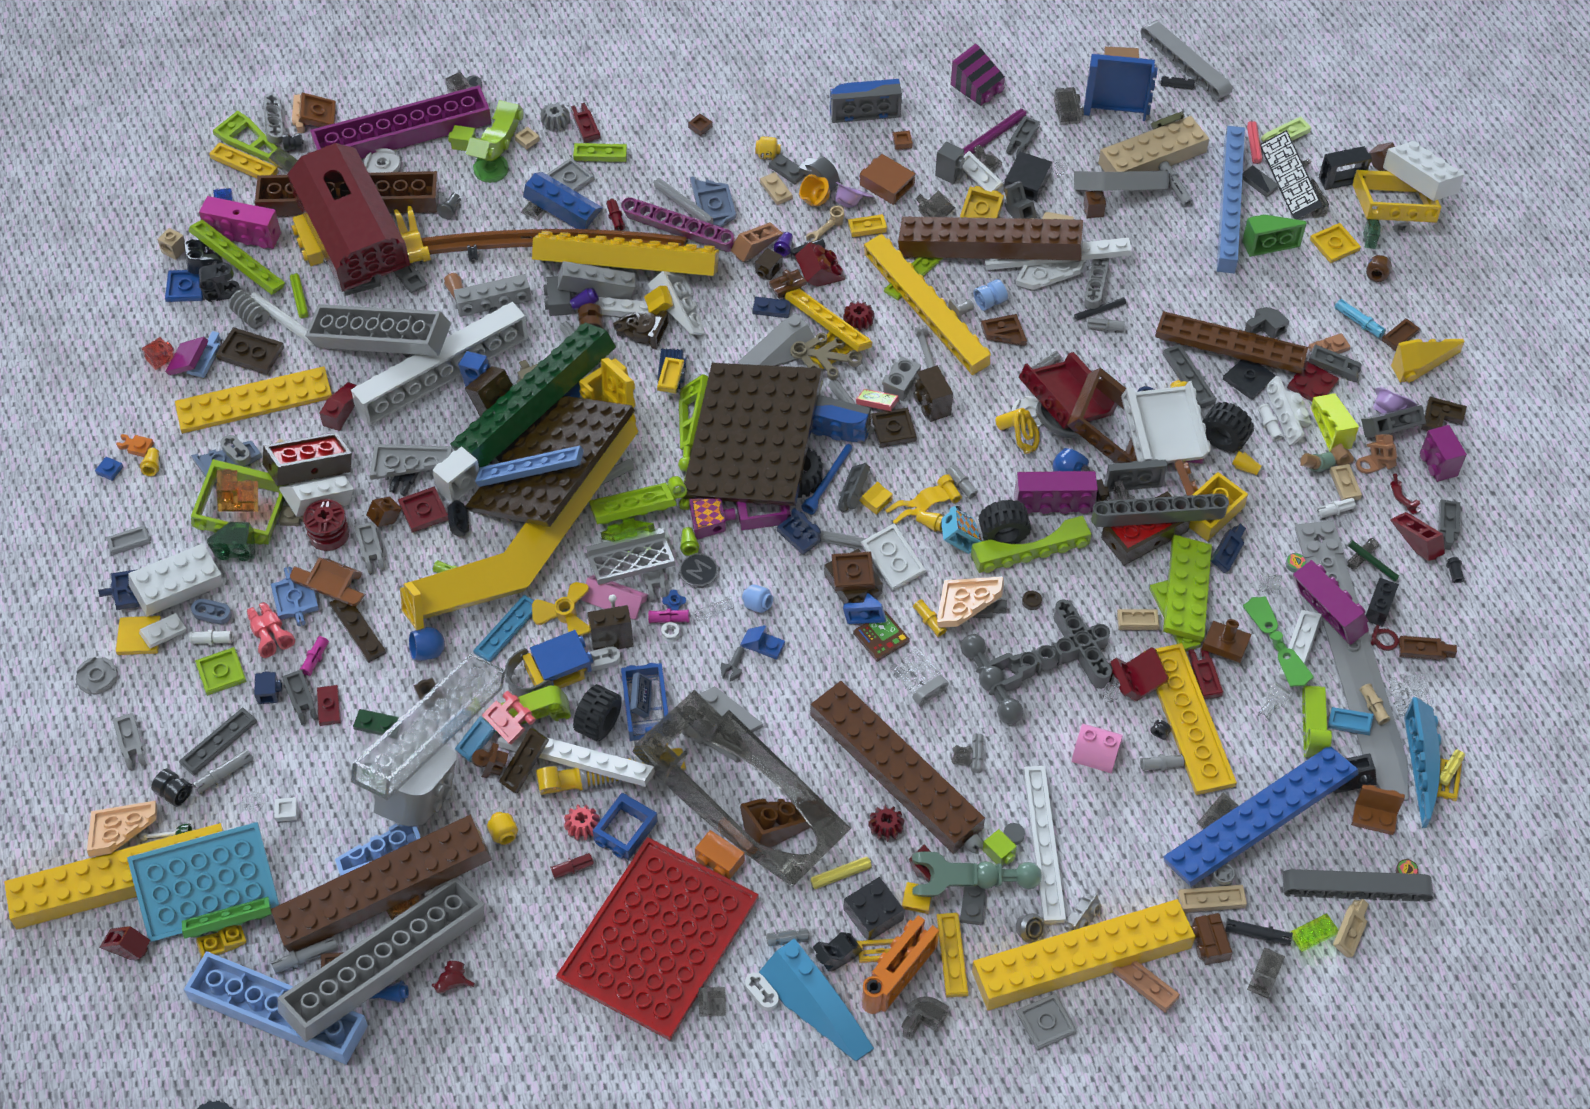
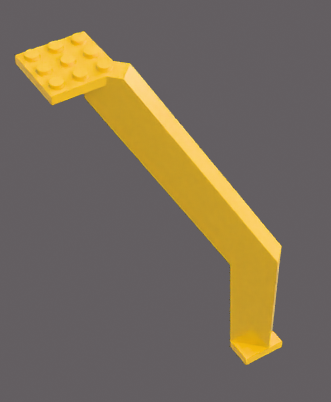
M609 358L601 359L603 401L632 405L634 408L636 403L633 395V390H635L633 379L626 375ZM634 413L551 527L525 522L504 553L404 583V587L400 588L401 609L416 630L423 629V619L524 592L637 435L638 429Z

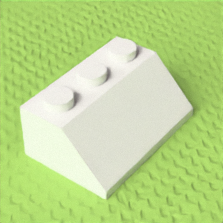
M329 476L279 488L296 517L303 516L307 507L318 500L330 499L338 502L342 507L350 504L354 490L346 476Z

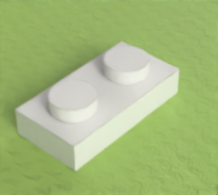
M175 613L141 628L139 634L147 646L153 648L186 632V627Z

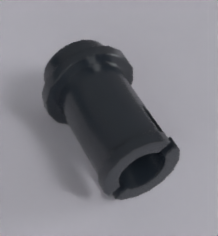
M1458 557L1449 558L1446 563V567L1450 571L1452 583H1461L1465 580L1461 568L1462 561Z

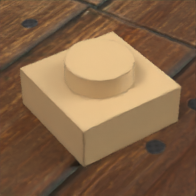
M526 127L515 135V141L527 150L539 142L540 137L529 127Z

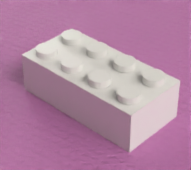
M1414 141L1389 148L1383 165L1384 169L1433 201L1459 193L1464 174L1458 171L1456 167L1449 165L1444 159L1438 158L1431 151L1426 150Z
M204 543L128 573L129 586L146 617L221 586V573Z

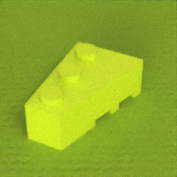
M1336 394L1314 397L1311 411L1329 452L1339 444H1342L1345 449H1352L1359 426Z

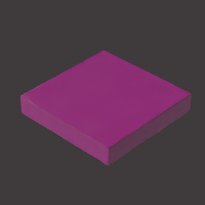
M203 336L180 343L165 372L168 375H175L195 369L209 340Z

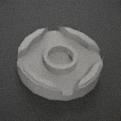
M106 657L89 658L77 668L75 679L83 692L93 695L101 694L111 689L116 683L118 677L117 668Z

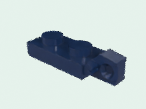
M1241 523L1232 529H1228L1210 560L1223 573L1230 570L1244 545L1241 537L1246 528Z

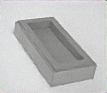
M145 525L106 537L112 555L151 543Z

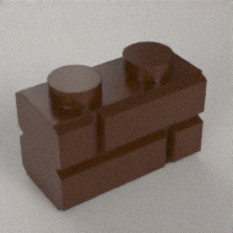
M1215 913L1194 918L1191 928L1198 943L1197 955L1199 959H1203L1205 965L1229 961L1233 952L1220 914Z

